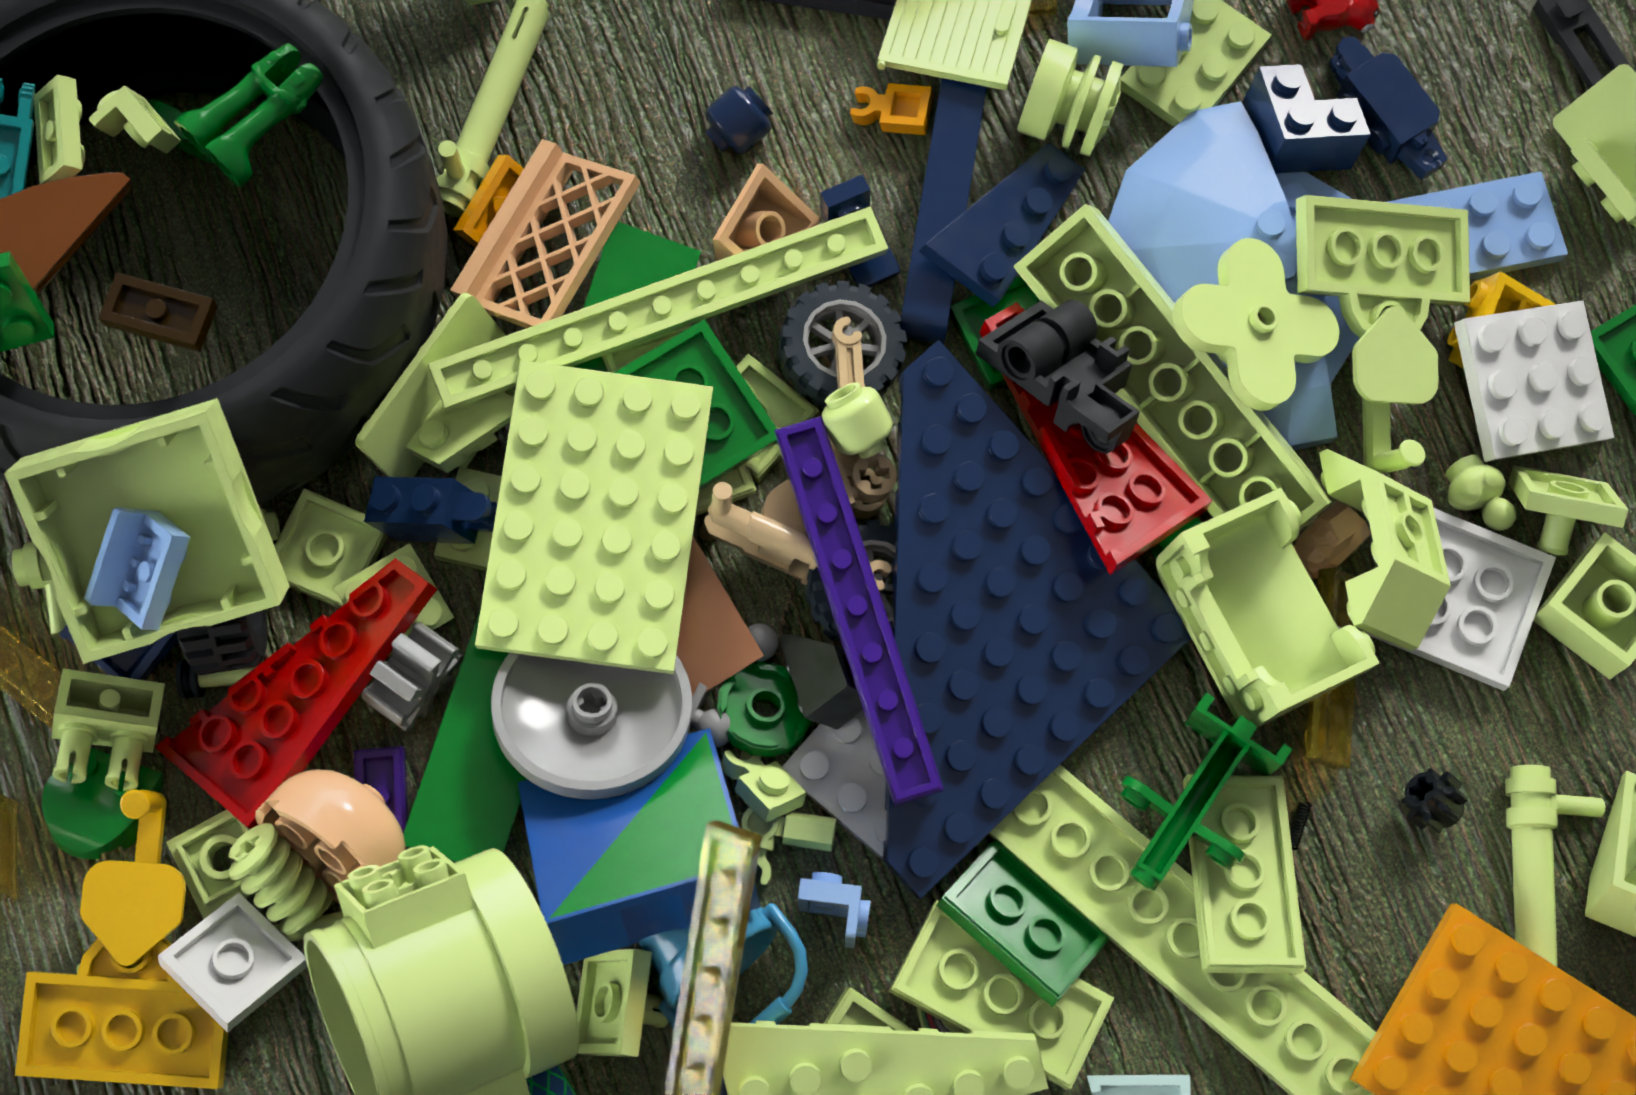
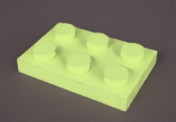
M1222 0L1193 1L1190 19L1192 24V45L1190 51H1183L1177 67L1130 66L1121 77V90L1173 127L1190 113L1199 109L1217 106L1268 45L1272 34Z

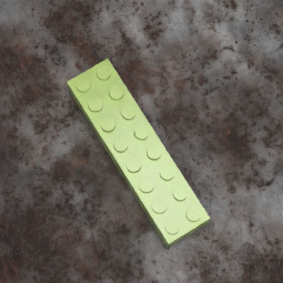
M1084 204L1013 266L1040 301H1043L1053 309L1068 300H1076L1083 303L1092 312L1096 320L1097 340L1104 342L1112 336L1117 340L1115 351L1124 345L1130 349L1127 361L1132 363L1128 381L1126 386L1115 394L1140 411L1137 422L1142 429L1213 500L1207 508L1213 518L1282 487L1288 500L1293 501L1300 511L1302 518L1300 530L1335 503V500L1327 494L1322 484L1262 411L1246 406L1236 397L1229 383L1228 372L1225 371L1227 367L1215 353L1195 350L1179 337L1172 320V311L1175 303L1099 209Z

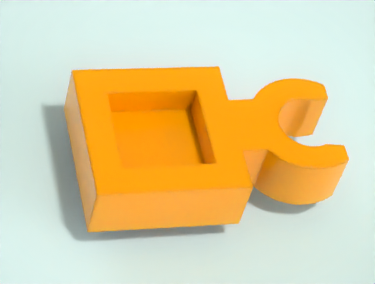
M888 83L885 94H877L873 88L867 86L855 88L857 102L869 103V105L864 109L851 108L850 114L853 123L865 126L880 120L882 132L926 135L934 100L932 86Z

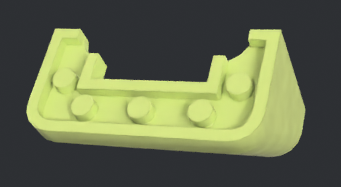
M1282 487L1181 532L1156 559V568L1161 583L1233 716L1237 720L1242 715L1258 727L1275 720L1380 664L1375 656L1373 641L1366 632L1358 630L1352 625L1338 628L1295 551L1292 542L1299 535L1302 518L1298 507L1293 501L1288 500Z

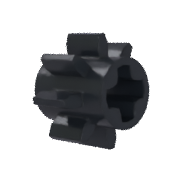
M1428 768L1427 772L1415 775L1405 788V798L1401 799V803L1411 810L1407 818L1420 829L1430 826L1437 833H1441L1443 828L1455 825L1464 813V803L1468 801V797L1459 791L1462 782L1449 771L1440 775L1432 768Z

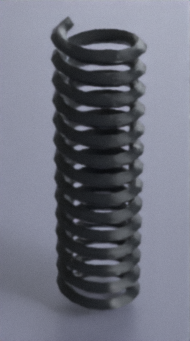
M1309 801L1307 804L1298 802V809H1295L1297 812H1295L1294 819H1292L1294 822H1291L1293 825L1290 828L1291 844L1294 846L1292 850L1299 849L1298 846H1300L1301 836H1303L1305 823L1308 820L1309 810L1312 807Z

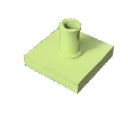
M1513 465L1508 483L1524 509L1546 513L1541 536L1537 542L1538 549L1554 555H1567L1576 519L1620 528L1624 527L1629 509L1608 483Z
M620 949L584 959L576 1012L579 1030L577 1054L587 1056L638 1057L642 1025L647 1024L663 1028L668 1024V1020L661 1012L653 1011V1009H659V1004L664 999L663 995L647 993L652 952L638 949Z

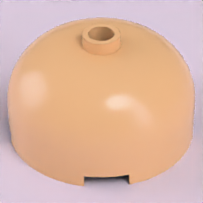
M309 770L288 778L266 799L255 813L257 824L271 823L276 828L278 836L284 837L287 840L290 850L296 851L301 856L303 864L309 865L312 868L315 878H319L325 883L327 891L333 893V901L339 903L334 884L347 880L348 874L360 867L367 865H377L380 867L398 860V855L406 850L401 827L394 814L385 804L383 796L370 785L361 784L347 775L331 770Z

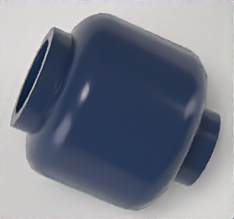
M732 86L706 109L705 116L711 127L705 133L722 152L730 147L738 154H745L771 131V122L768 118L773 112L750 86L745 90L738 86Z

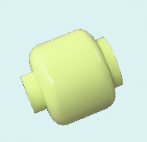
M858 382L851 383L837 389L826 398L825 403L827 406L824 408L821 416L833 444L841 454H859L861 459L876 455L886 447L884 440L892 432L894 423L883 400L874 388L861 387Z

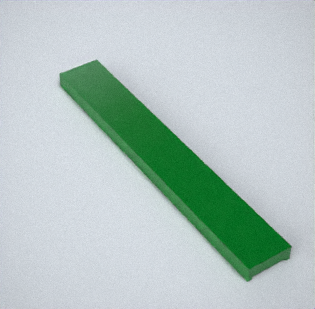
M617 222L604 245L583 308L696 269L701 251ZM602 356L573 366L574 368L607 372ZM480 611L403 834L406 849L416 846H433L453 863L491 848L498 849L504 853L521 801L518 782L528 780L511 765L502 752L495 736L491 710L492 689L498 670L509 653L476 648L475 641Z

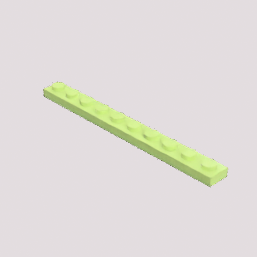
M870 206L428 363L429 371L445 412L515 388L520 360L573 367L885 255L888 246Z

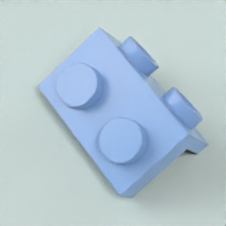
M114 508L84 599L93 606L116 607L141 630H159L165 611L171 602V593L180 566L187 554L190 536L159 511Z
M812 872V879L800 878L798 893L800 912L847 918L845 947L855 948L856 936L866 938L870 901L861 900L862 886L842 884L843 876L827 872Z

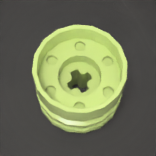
M1049 39L1024 105L1017 132L1045 141L1055 124H1061L1065 126L1062 147L1069 149L1075 130L1086 133L1079 153L1090 157L1094 147L1106 134L1121 93V70L1124 64L1112 61L1106 80L1095 77L1102 58L1101 56L1094 55L1086 70L1082 73L1075 70L1078 48Z

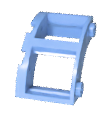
M1075 0L1072 12L1067 19L1068 45L1078 48L1076 64H1089L1094 55L1102 57L1099 65H1111L1112 61H1115L1125 66L1177 67L1183 51H1190L1192 24L1190 19L1194 0ZM1104 4L1171 5L1167 18L1102 17Z

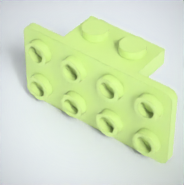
M1621 64L1558 113L1553 119V126L1572 149L1570 150L1571 153L1578 160L1571 166L1576 174L1588 187L1596 182L1605 193L1606 197L1600 203L1617 223L1625 218L1628 223L1636 228V73L1629 65Z
M462 293L457 298L356 437V446L386 477H414L425 462L415 457L406 448V445L440 400L429 371L428 363L506 336L474 296ZM513 388L504 391V393L512 397L515 396ZM478 451L472 453L467 461L458 467L465 470Z

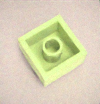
M1604 532L1585 549L1539 607L1533 621L1608 679H1612L1628 668L1636 658V555Z

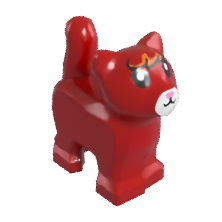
M1286 0L1292 15L1300 12L1302 6L1309 7L1308 10L1302 12L1304 20L1299 21L1297 24L1303 41L1311 39L1315 33L1333 31L1343 26H1349L1361 32H1368L1374 28L1375 20L1380 12L1378 0Z

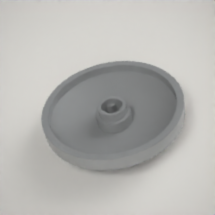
M509 653L498 670L492 689V722L496 739L505 757L530 782L542 789L565 797L577 799L611 798L645 786L661 775L676 759L690 729L692 715L691 685L686 670L677 654L674 674Z

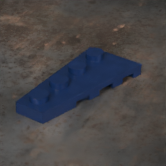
M1049 142L924 244L918 252L991 307H994L1002 299L1018 274L1013 266L1035 248L1085 169Z

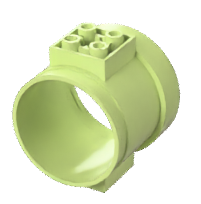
M416 846L401 852L398 855V860L380 867L377 865H367L355 869L348 874L347 880L334 884L344 918L337 920L332 926L322 930L315 929L304 935L305 957L318 1006L334 1050L355 1095H530L526 1082L527 1078L575 1058L579 1048L577 1016L570 986L557 947L542 912L526 882L513 863L498 849L491 848L453 863L433 846Z

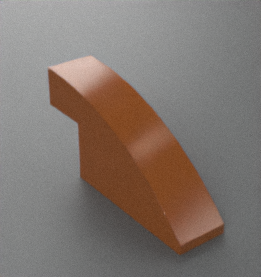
M122 172L67 177L32 186L1 198L0 254L10 251L38 296L131 191L130 178Z

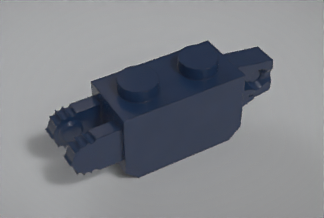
M1353 36L1342 37L1340 43L1335 48L1334 57L1329 62V69L1332 70L1331 73L1335 74L1334 77L1341 84L1337 97L1339 99H1358L1371 134L1367 140L1371 148L1379 154L1382 153L1389 164L1400 159L1421 180L1437 172L1448 159L1433 134L1439 119V108L1396 54L1382 52L1374 57L1367 47L1361 44L1358 38Z

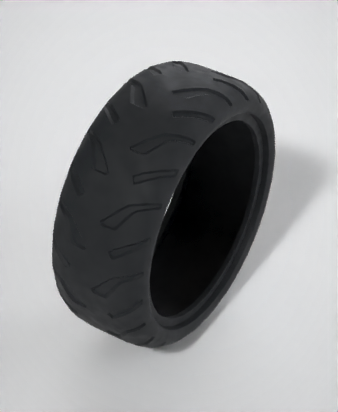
M0 0V78L3 79L5 88L0 114L17 117L19 107L18 94L24 82L35 84L36 94L57 74L76 79L77 100L82 105L79 126L89 121V117L97 111L98 103L104 96L112 91L120 90L124 85L144 98L183 92L225 94L252 71L251 66L255 62H259L270 52L286 43H290L301 53L300 63L296 69L306 63H312L321 71L324 77L316 92L307 101L303 111L291 115L317 130L338 149L346 160L348 175V206L344 231L335 260L323 285L301 317L272 347L248 365L227 377L198 390L168 399L138 404L105 405L81 403L52 397L7 378L0 370V479L8 483L4 473L22 457L218 398L258 505L266 503L270 499L284 496L322 475L328 467L335 465L356 446L355 440L363 425L370 419L414 359L420 347L432 334L443 295L447 270V227L433 164L415 116L404 95L395 87L390 72L366 43L349 29V25L318 0L312 2L308 0ZM263 94L256 100L264 102L267 97ZM34 109L32 116L34 130L28 170L38 159Z

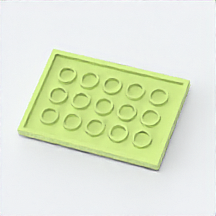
M520 360L475 641L477 649L674 674L713 394L712 386Z

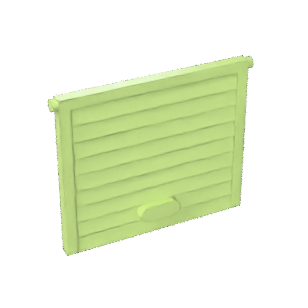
M897 0L880 50L877 68L884 70L885 67L1007 91L1032 0Z

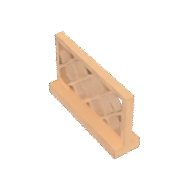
M542 139L450 291L456 298L462 293H468L479 301L489 315L524 328H529L562 316L641 182L634 174L564 153L557 143ZM573 171L583 173L585 182L563 191V187ZM613 183L621 185L614 197L599 203L597 190ZM589 194L592 207L570 216L567 203ZM559 207L562 220L541 229L540 226L548 212ZM596 219L597 226L592 235L577 241L574 228ZM566 232L569 245L547 254L544 241ZM536 245L539 258L518 267L517 264L526 249ZM573 257L574 265L570 272L554 280L551 266ZM543 270L546 283L524 293L521 279ZM513 283L516 297L500 304L494 303L503 287ZM550 296L551 304L542 319L531 316L528 305Z

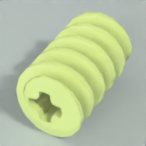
M263 823L248 830L230 848L228 856L235 861L228 871L229 877L232 880H239L245 877L241 884L242 891L245 894L258 891L253 900L254 904L258 908L269 906L266 916L272 922L281 920L278 929L283 935L293 934L301 928L310 925L329 908L333 900V893L327 891V886L321 879L315 878L314 871L309 865L303 864L301 856L296 851L290 850L287 840L284 837L278 836L276 828L271 823Z

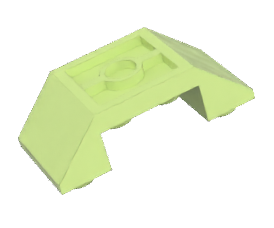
M1326 449L1319 453L1323 469L1321 473L1322 485L1329 496L1365 514L1369 521L1373 538L1371 553L1378 564L1377 568L1345 581L1349 599L1346 605L1348 616L1354 627L1408 651L1419 648L1451 587L1432 500L1371 468Z

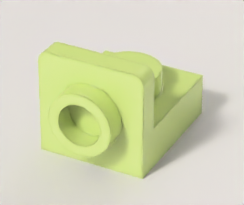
M125 85L120 90L112 91L104 96L98 103L97 111L89 117V121L95 128L112 137L125 129L143 148L150 144L167 154L181 141L148 101Z

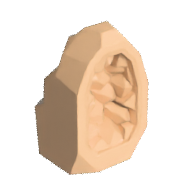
M1336 500L1296 539L1294 549L1310 578L1319 579L1333 573L1369 538L1371 532L1366 521L1349 505Z

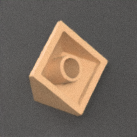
M757 164L713 238L715 261L817 226L821 219L764 164Z

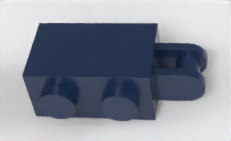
M375 476L364 522L396 541L475 544L478 531L493 532L497 503L491 502L482 493L472 491L454 478Z

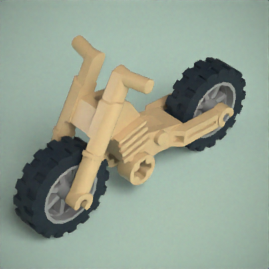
M837 281L836 285L828 286L827 282L815 286L813 292L809 293L806 291L801 294L796 304L790 307L779 334L780 344L778 347L779 361H782L784 364L783 374L787 381L792 379L796 385L794 389L802 397H805L807 394L814 399L813 403L825 408V400L831 393L845 385L857 382L861 387L874 388L882 397L888 387L895 381L905 359L906 351H904V346L907 342L905 330L900 328L902 319L897 310L892 312L888 307L890 302L881 294L877 297L870 293L871 288L866 285L859 284L858 287L849 286L850 281ZM834 318L835 325L832 332L818 324L820 321ZM851 321H853L856 324H858V326L853 329L849 326V324ZM866 331L871 336L874 345L861 343L863 332ZM809 333L815 334L829 344L810 349L808 343ZM862 355L875 356L873 363L864 370ZM822 357V358H821L822 365L819 363V361H818L816 358ZM828 434L854 517L868 519L875 516L881 510L887 496L896 483L897 473L894 464L881 454L861 459L859 454L843 455L836 449ZM789 479L769 493L760 514L755 511L752 513L732 504L733 491L728 483L719 482L715 484L712 492V503L708 508L709 515L705 517L704 524L699 528V536L705 541L716 539L738 549L741 554L800 579L803 585L808 583L806 599L807 603L810 602L812 606L810 613L816 624L821 623L825 628L823 633L833 641L836 638L841 641ZM867 520L865 525L857 524L890 627L893 628L894 610L883 594L892 595V584H888V577L893 573V559L896 555V530H894L893 523L885 526L880 525V520ZM873 556H875V557H880V558L886 560L887 562H885V561H883V560H875V561H874Z

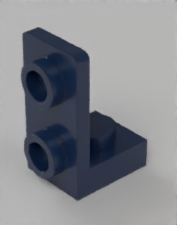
M863 174L820 192V216L824 223L870 207V188ZM887 242L888 250L885 255L847 268L857 287L859 284L871 288L899 275L900 266Z

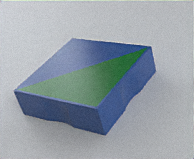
M710 728L688 734L680 753L661 775L645 786L620 796L604 799H577L552 793L529 780L518 782L540 908L563 965L631 946L642 939L658 933L692 928L761 908Z

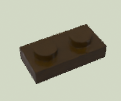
M116 272L98 319L107 327L201 352L218 305L210 297Z

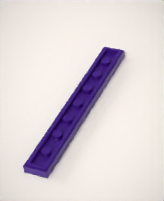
M822 416L776 429L775 437L894 807L941 793L944 788Z

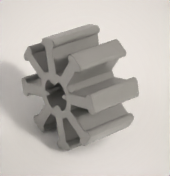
M421 622L413 625L408 637L401 633L392 642V656L388 661L381 662L379 660L375 664L370 675L376 679L362 692V699L369 706L404 731H409L413 728L418 716L425 719L433 711L434 697L438 692L444 691L446 693L454 682V678L450 674L457 666L461 665L464 656L459 653L460 649Z

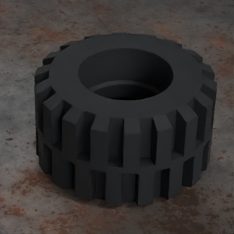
M266 609L212 626L190 627L176 631L182 652L192 670L200 676L257 667L262 663L267 648Z

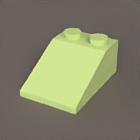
M1626 771L1621 777L1589 878L1585 917L1636 937V774Z

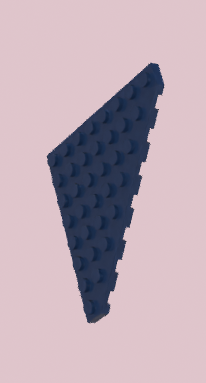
M940 340L935 342L900 374L899 378L901 409L897 436V462H899L898 489L895 494L894 530H896V555L893 559L892 599H894L893 628L891 630L944 790L941 793L894 807L886 783L885 810H887L886 840L883 843V862L916 899L922 898L1191 639L1171 599L1135 559L1112 575L1109 574L1049 462Z

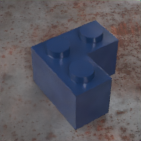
M1302 64L1259 66L1242 101L1244 108L1258 131L1275 174L1351 169L1371 135L1357 98L1314 100Z

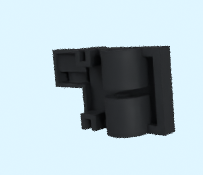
M1068 300L1053 309L1043 301H1039L979 339L976 350L977 356L1048 407L1058 401L1053 423L1065 432L1072 425L1081 424L1084 439L1097 452L1110 453L1127 441L1138 420L1140 411L1115 394L1127 384L1132 363L1127 361L1130 349L1124 345L1115 351L1117 340L1112 336L1104 342L1097 340L1096 320L1092 312L1083 303L1076 300Z

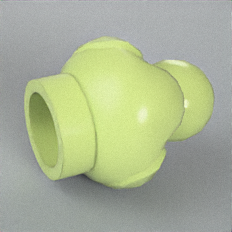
M1469 455L1459 459L1447 469L1445 476L1450 482L1448 502L1454 509L1471 511L1483 508L1482 518L1484 523L1495 531L1507 530L1514 524L1516 509L1510 501L1500 498L1506 482L1503 474L1496 467L1485 465L1479 455Z

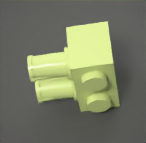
M63 668L51 739L61 740L56 766L53 769V777L66 783L69 765L74 764L71 783L84 782L87 778L86 771L91 745L112 747L108 772L104 781L105 784L110 788L118 790L121 771H125L123 790L136 789L139 783L138 775L142 753H153L165 683Z

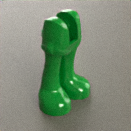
M286 43L270 52L259 62H255L251 66L252 71L231 90L201 109L184 112L174 121L175 125L190 143L203 155H209L217 167L239 188H242L253 175L248 157L252 147L276 124L291 114H298L303 111L307 101L316 92L324 78L321 71L312 63H306L296 69L300 63L301 53L290 43ZM263 94L267 97L254 111L221 135L222 130L246 107Z

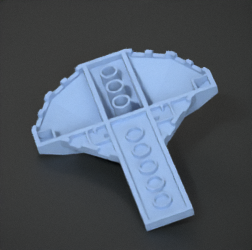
M1241 101L1199 109L1190 113L1125 171L1108 222L1174 303L1195 285H1219L1217 269L1219 259L1237 241L1245 238H1254L1272 247L1282 261L1287 291L1290 294L1314 297L1325 303L1332 310L1338 321L1340 334L1336 347L1319 361L1314 363L1295 362L1296 386L1293 394L1274 409L1262 412L1294 451L1334 443L1338 436L1330 384L1351 353L1359 337L1350 330L1342 316L1339 296L1297 293L1296 199L1304 195L1352 198L1307 172L1275 174L1258 131ZM1542 171L1388 201L1389 203L1468 210L1470 280L1490 276L1500 271L1506 273L1561 262L1568 255Z

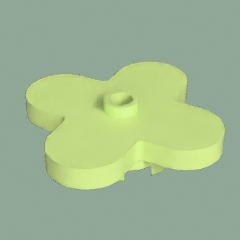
M1245 238L1234 243L1221 255L1217 268L1219 285L1198 284L1191 287L1175 302L1172 320L1177 334L1188 346L1201 352L1216 353L1219 359L1227 364L1225 371L1228 372L1230 386L1236 397L1243 404L1255 410L1268 411L1286 401L1293 394L1296 386L1295 362L1314 363L1322 359L1336 347L1340 331L1334 313L1325 303L1314 297L1290 294L1287 291L1282 261L1272 247L1261 240Z

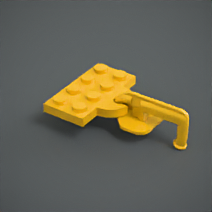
M134 789L127 791L121 797L120 808L123 814L131 819H139L135 861H102L95 864L87 872L83 881L80 915L84 923L98 939L93 942L83 955L78 973L26 972L15 1076L206 1089L223 1088L229 1032L227 1033L159 965L158 955L172 945L165 937L174 931L183 920L186 883L181 872L171 865L160 864L167 806L166 798L161 792Z

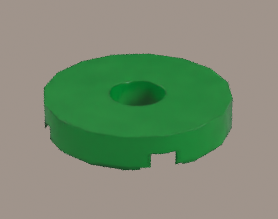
M766 662L750 664L747 668L726 679L719 690L716 709L720 719L723 713H726L730 718V727L726 731L728 740L733 746L750 755L772 757L788 753L803 741L812 723L809 719L804 718L798 707V695L792 676L787 668L779 664ZM759 700H768L776 706L778 713L772 717L759 716L753 710L752 704Z

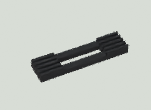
M1537 0L1533 10L1554 43L1560 44L1588 89L1599 82L1603 76L1577 38L1576 34L1579 31L1583 32L1586 30L1611 70H1614L1621 64H1627L1631 67L1588 0Z

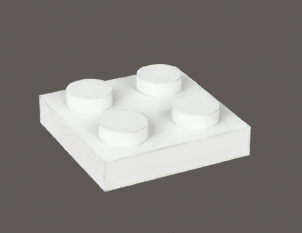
M239 892L158 955L159 965L227 1033L307 968L305 955Z

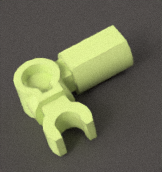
M749 807L742 817V841L744 847H746L745 851L749 865L758 864L762 869L761 885L768 886L772 878L771 864L766 858L768 851H774L776 837L783 838V845L832 852L837 818L791 811L786 814V817L780 816L764 823Z

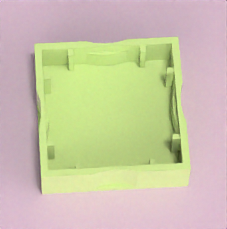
M218 398L22 457L4 473L31 540L49 567L54 582L56 600L83 664L152 644L158 639L178 630L198 626H212L278 606L290 587ZM114 508L159 511L190 536L187 554L180 566L171 593V602L165 611L159 630H141L116 607L93 606L84 599Z

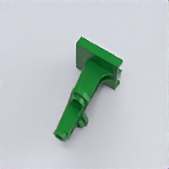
M1207 692L1184 724L1214 744L1175 804H1170L1149 787L1130 776H1126L1121 783L1124 789L1119 796L1124 801L1142 812H1145L1150 807L1165 818L1129 873L1134 880L1152 891H1155L1160 882H1162L1191 836L1208 846L1205 854L1219 865L1231 870L1235 863L1241 864L1246 854L1236 845L1203 826L1200 822L1240 761L1261 775L1270 776L1283 765L1292 751V748L1283 744L1272 754L1252 741L1250 738L1258 726L1242 715L1230 726L1208 712L1207 709L1215 698Z

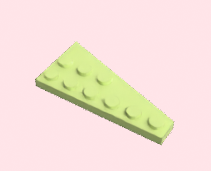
M709 1018V1025L728 1095H1027L1049 1089L1037 1039L1033 1033L971 1031L970 1034L945 1033L939 1032L938 1029L918 1028V1031L891 1030V1027L823 1023H810L808 1026L776 1025L775 1021L756 1020L755 1023L728 1022L727 1019Z

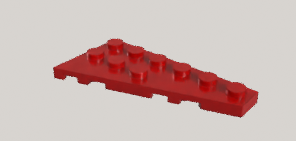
M1016 302L986 319L979 331L981 337L983 338L1025 310ZM1002 374L1110 575L1204 513L1213 501L1137 423L1129 439L1110 453L1097 452L1084 439L1081 424L1072 425L1065 432L1053 423L1058 401L1048 407Z
M395 558L351 592L348 602L329 617L325 615L319 617L309 625L311 631L293 645L287 642L228 688L226 698L209 711L205 709L200 710L189 719L190 726L174 738L167 736L154 747L247 828H254L258 825L255 818L257 809L284 781L304 771L373 676L370 673L379 660L381 662L386 660L393 650L392 642L401 633H406L435 594L437 588Z

